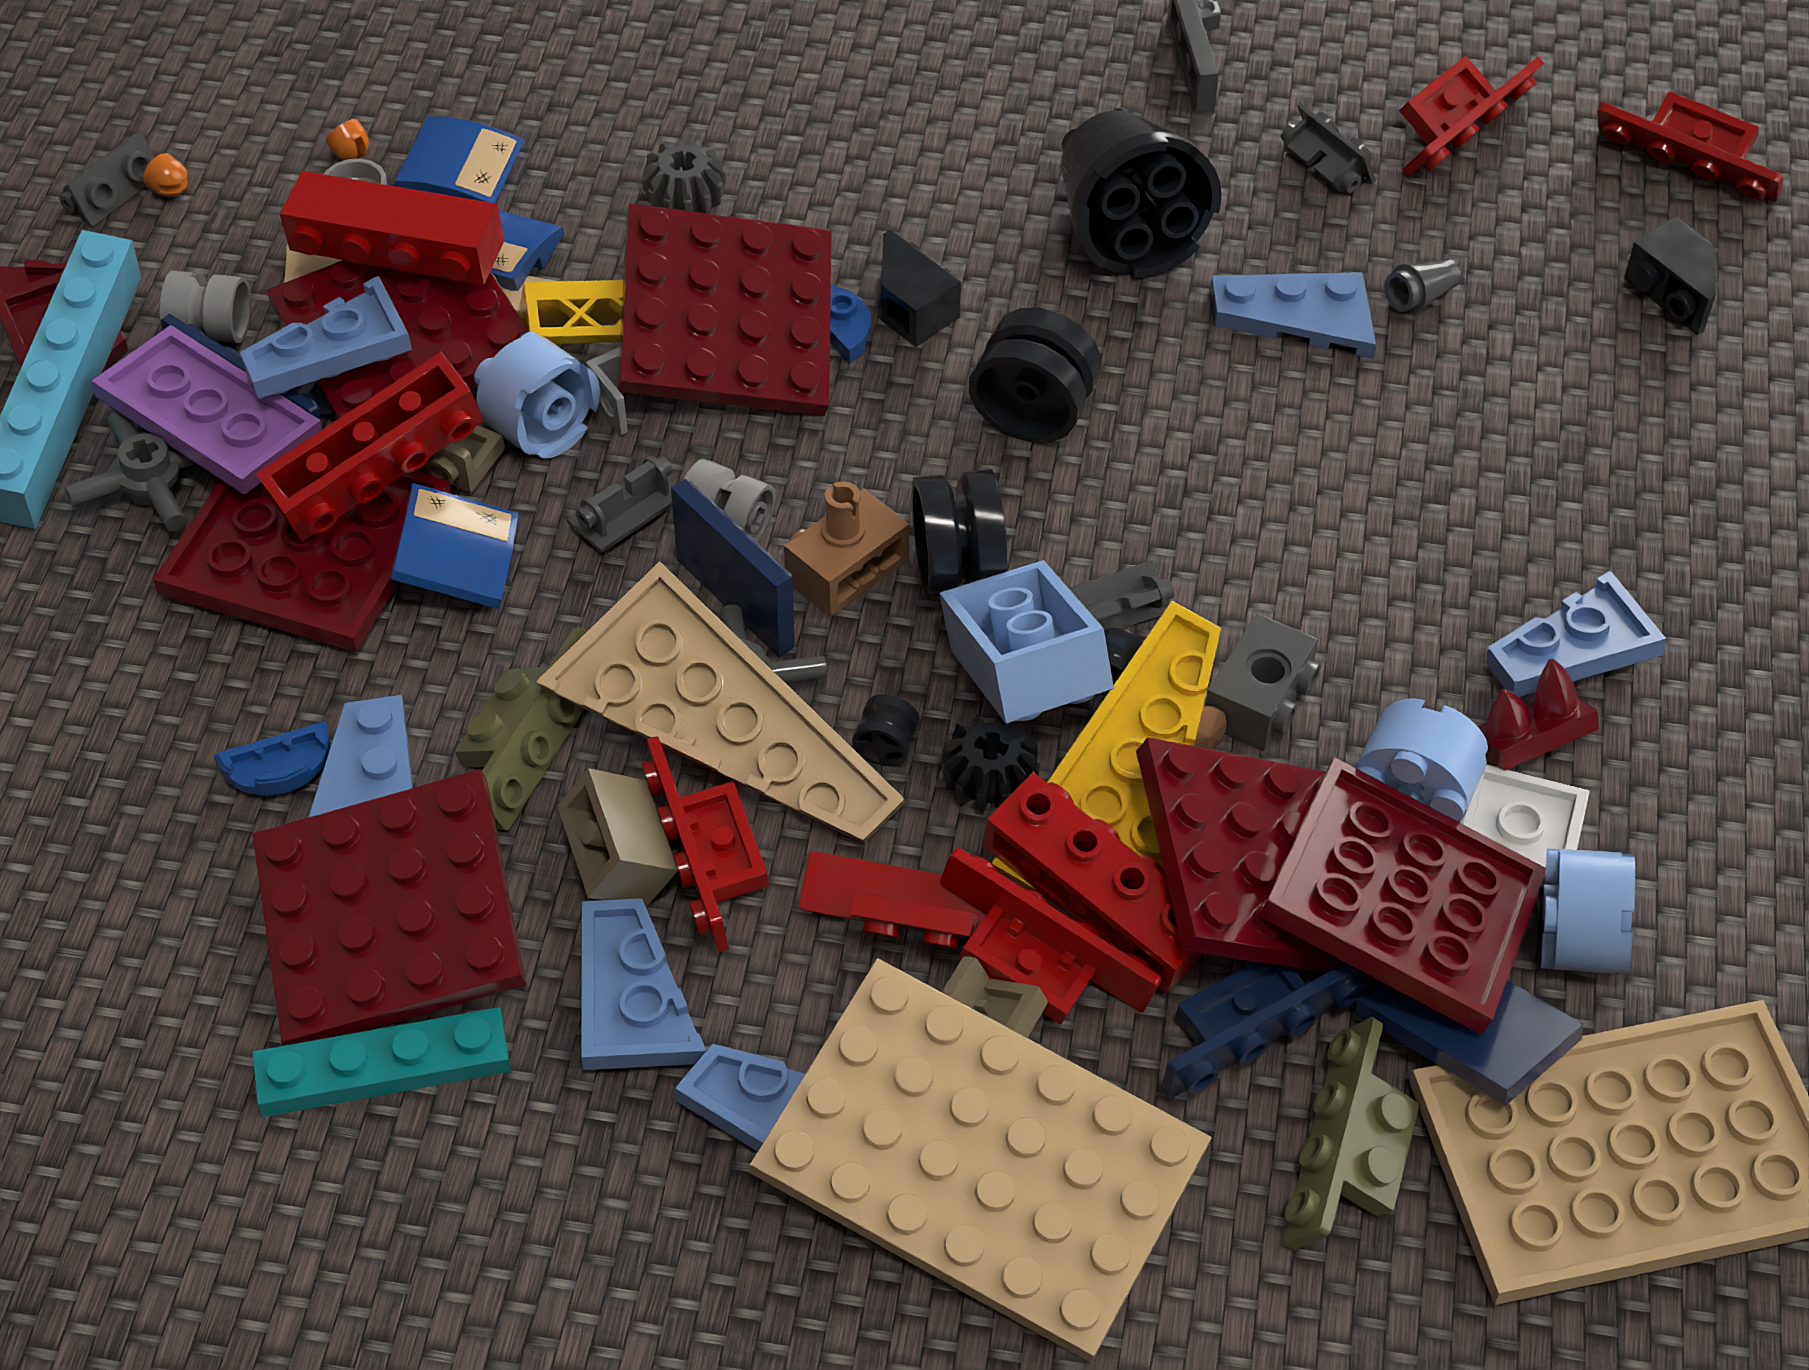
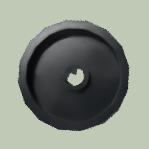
M1040 307L1018 308L1005 314L992 332L985 351L978 359L969 376V395L976 410L991 426L1006 435L1030 443H1051L1066 437L1076 425L1085 407V400L1092 392L1101 374L1102 357L1094 339L1081 325L1065 315Z
M984 469L962 472L956 486V504L950 483L944 475L913 477L911 503L914 541L919 574L925 595L927 597L940 596L939 593L959 587L962 579V563L968 583L1007 572L1006 525L999 487L993 470Z

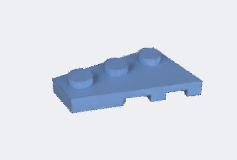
M1363 272L1212 276L1210 292L1215 326L1275 339L1283 333L1310 338L1309 346L1328 349L1330 343L1357 348L1356 356L1374 359L1376 340Z
M379 276L363 284L365 293L347 303L338 297L324 305L325 315L306 325L293 322L240 352L244 368L258 399L272 394L285 393L294 387L322 378L335 377L344 371L376 361H385L395 355L412 350L408 332Z
M1608 571L1597 578L1596 587L1582 596L1575 592L1562 600L1561 608L1545 619L1535 617L1488 647L1486 664L1506 690L1521 697L1535 693L1542 670L1549 659H1554L1567 670L1571 679L1576 681L1664 655L1666 638L1615 575Z
M402 695L344 704L309 817L413 788L406 716Z
M643 899L582 901L581 1058L583 1070L696 1064L706 1052V1048L700 1034L696 1032L692 1023L687 1003L681 989L677 987L665 951Z
M712 1044L675 1087L676 1101L758 1152L806 1074L787 1069L783 1061Z

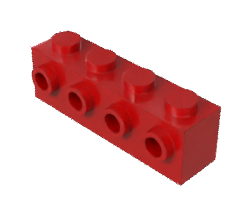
M308 171L301 172L279 214L290 251L482 285L485 284L505 241L498 204Z
M440 352L257 472L256 475L275 506L303 542L313 534L327 531L340 516L358 504L367 503L375 499L385 486L403 474L420 469L426 464L430 456L451 442H459L468 437L475 429V426L483 422L484 419L470 388L443 353Z
M1033 772L987 818L982 846L1072 919L1088 924L1097 932L1100 938L1122 952L1136 955L1144 960L1152 971L1161 976L1162 981L1158 988L1164 993L1168 994L1205 954L1183 950L1162 866L1151 857L1139 856L1121 841L1118 833L1107 822L1101 819H1093L1074 804L1070 794L1060 785L1053 782L1047 783Z

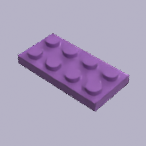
M172 325L92 380L94 394L97 398L153 435L159 436L165 443L244 495L261 483L256 475L257 472L322 430L321 420L280 394H272L258 399L246 372Z

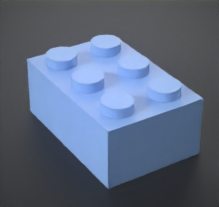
M1044 560L939 593L951 652L1005 723L1031 720L1039 716L1043 711L1068 703H1083L1092 699L1095 694L1114 689L1104 628Z

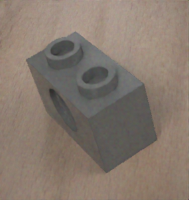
M1256 613L1207 691L1206 705L1215 706L1225 713L1227 722L1225 735L1265 751L1276 732L1282 735L1287 732L1297 709V704L1294 702L1300 693L1306 696L1310 694L1320 673L1321 665L1314 662L1318 643L1317 638Z

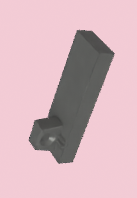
M1170 0L1168 23L1195 111H1214L1219 72L1206 31L1219 29L1221 12L1217 0Z

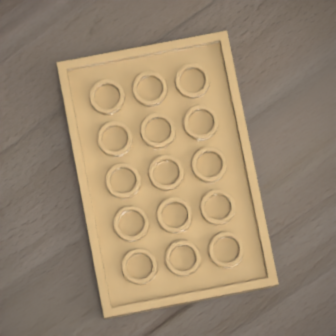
M877 958L752 1160L750 1173L1092 1363L1208 1148L1212 1137Z
M1764 1000L1582 1036L1581 1041L1506 1106L1439 1065L1415 1069L1412 1072L1409 1082L1416 1101L1420 1104V1112L1494 1305L1809 1238V1095Z

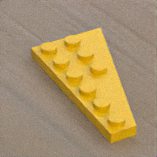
M1174 601L1170 602L1114 684V689L1109 691L1047 782H1053L1063 787L1070 794L1077 807L1091 818L1107 822L1115 829L1124 844L1139 856L1151 857L1162 868L1163 863L1136 750L1147 737L1194 746L1221 627ZM998 858L993 860L992 865L998 873L1022 888H1029L1039 892ZM1043 895L1044 899L1050 906L1060 911L1067 917L1071 918L1069 915H1067L1064 911H1062L1059 907H1057L1054 903H1052Z

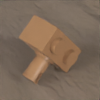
M845 481L833 483L834 499L833 490L829 487L826 489L824 494L826 516L809 528L796 532L788 543L784 545L785 569L792 574L793 588L829 617H832L909 560V523L866 489L859 490L856 485Z

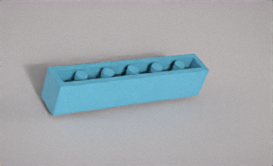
M82 230L0 415V522L35 530L38 526L94 393L92 380L103 372L142 279L132 240Z

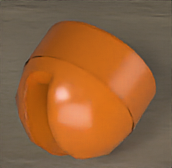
M351 119L332 130L325 139L332 152L341 160L357 159V156L361 158L366 155L369 147L367 133L357 119Z
M167 153L154 157L147 165L143 176L144 183L148 188L158 195L167 198L179 196L186 190L188 182L186 179V168L181 162Z

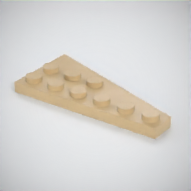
M660 561L536 681L539 687L646 739L658 736L661 746L864 844L905 804V799Z

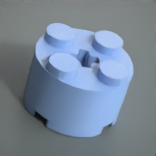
M535 332L525 333L521 338L514 340L500 350L494 358L485 359L480 363L474 375L475 383L479 386L477 405L483 416V422L496 433L503 435L506 440L529 455L537 454L541 458L556 457L573 447L588 429L582 422L589 408L596 412L599 404L600 386L596 374L582 362Z
M1404 699L1390 704L1382 711L1355 768L1460 822L1469 807L1487 764L1485 755L1488 745L1484 734L1464 714L1445 705L1440 713L1422 708L1425 700Z
M1547 849L1545 884L1549 885H1544L1542 920H1544V933H1542L1541 968L1628 974L1633 943L1631 925L1632 912H1634L1635 857H1633V854H1622L1621 852Z

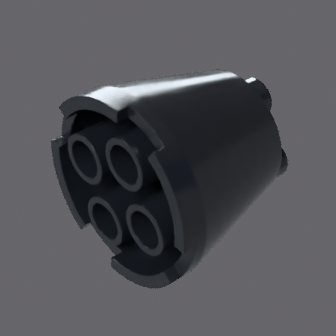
M1117 108L1113 111L1097 114L1083 122L1078 128L1067 132L1061 144L1063 150L1061 169L1072 225L1079 244L1094 264L1099 268L1104 267L1114 272L1130 274L1133 279L1147 278L1162 274L1179 266L1201 247L1197 241L1207 229L1213 214L1219 213L1222 195L1220 180L1213 164L1194 143L1133 114L1127 108Z

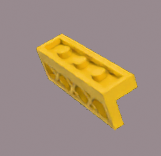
M623 280L524 282L519 315L526 325L528 332H535L554 344L620 342ZM606 324H615L614 326H601ZM540 326H563V327H540Z

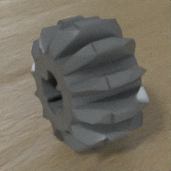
M678 139L676 145L660 144L658 153L647 155L644 175H642V187L646 193V198L649 199L652 206L709 214L711 206L721 205L724 184H726V171L723 168V162L717 157L715 148L703 149L699 140L688 145L683 144Z

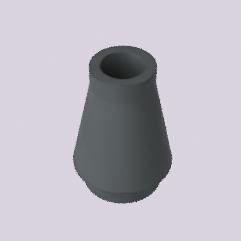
M1449 258L1434 262L1400 264L1394 268L1385 280L1387 300L1397 311L1417 313L1446 291L1459 285L1461 280L1460 269Z

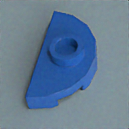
M831 285L830 343L850 363L864 353L866 349V342L871 335V312L863 299L848 289Z
M320 722L213 754L216 766L226 782L242 792L261 796L288 793L309 783L323 769L330 751L327 722Z

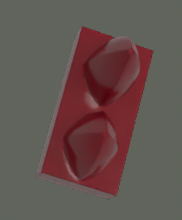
M1549 659L1538 680L1533 703L1525 705L1515 693L1502 689L1490 709L1487 722L1477 727L1484 734L1487 741L1486 760L1505 771L1599 730L1597 709L1578 699L1575 684L1567 670L1554 659Z

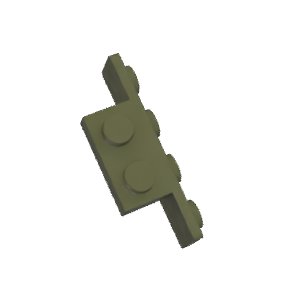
M585 628L572 629L549 667L508 669L497 680L494 692L481 712L469 723L466 735L454 752L466 768L484 767L482 771L488 782L497 830H509L584 711V708L539 687L536 681L587 632Z
M1370 1017L1351 1028L1342 1029L1333 1038L1328 1048L1327 1057L1330 1062L1324 1085L1319 1090L1314 1101L1316 1115L1311 1134L1300 1153L1299 1161L1302 1168L1297 1187L1285 1210V1218L1288 1221L1282 1244L1293 1251L1325 1238L1330 1234L1340 1194L1376 1217H1381L1394 1211L1420 1104L1371 1073L1383 1028V1023L1374 1017Z

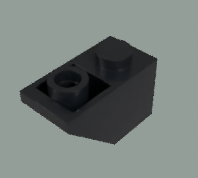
M1674 217L1634 241L1624 279L1663 308L1674 319L1681 322L1696 335H1699L1705 331L1716 295L1713 244L1679 218Z
M890 229L883 234L881 321L917 347L960 318L961 281L951 270L943 268L925 255L917 245L906 241Z

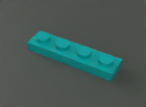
M500 1007L253 1051L257 1102L262 1117L511 1072Z

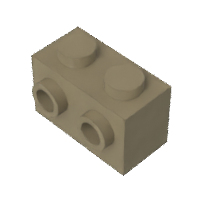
M588 768L558 804L557 807L587 897L600 900L642 898L647 907L678 871L646 780Z

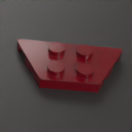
M25 260L24 267L0 266V320L20 367L24 363L67 262L52 264L44 260ZM121 329L103 372L128 352L126 340Z

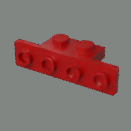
M1464 56L1399 110L1428 145L1402 169L1403 172L1409 177L1421 166L1427 172H1430L1451 154L1446 148L1448 144L1452 142L1458 149L1480 130L1475 122L1481 119L1486 125L1489 124L1509 106L1504 101L1507 96H1510L1515 102L1537 83L1532 75L1545 63L1538 56L1500 88L1495 90L1468 57Z
M1668 91L1653 121L1606 102H1602L1597 111L1598 128L1608 139L1615 143L1626 145L1630 142L1645 148L1652 157L1666 163H1671L1673 160L1691 167L1693 172L1701 178L1709 181L1721 179L1737 186L1741 193L1753 199L1761 200L1765 197L1772 201H1777L1782 193L1783 175L1781 173L1745 159L1758 136L1759 126L1671 91Z
M659 737L649 738L647 743L651 760L641 764L651 796L662 793L666 805L657 808L667 841L675 839L679 841L682 852L673 854L682 887L683 889L693 885L695 887L698 899L690 901L689 904L699 936L711 933L717 953L729 950L717 902L770 886L766 868L734 781L679 797Z
M955 848L949 856L940 879L941 885L987 914L964 945L958 959L961 960L964 956L977 958L991 979L1039 986L1048 1000L1042 1013L1061 1025L1091 981L1139 1012L1145 1011L1162 978L1152 971L1144 960L1136 955L1122 952L1100 938L1097 932L1088 924L1072 920L1050 906L1036 891L1022 888L998 873L994 866L986 859L970 855L961 848Z
M816 851L811 852L808 857L799 903L800 908L804 911L864 922L863 932L892 938L899 937L900 929L922 932L923 943L958 949L959 939L968 941L987 915L942 886L940 883L942 874Z

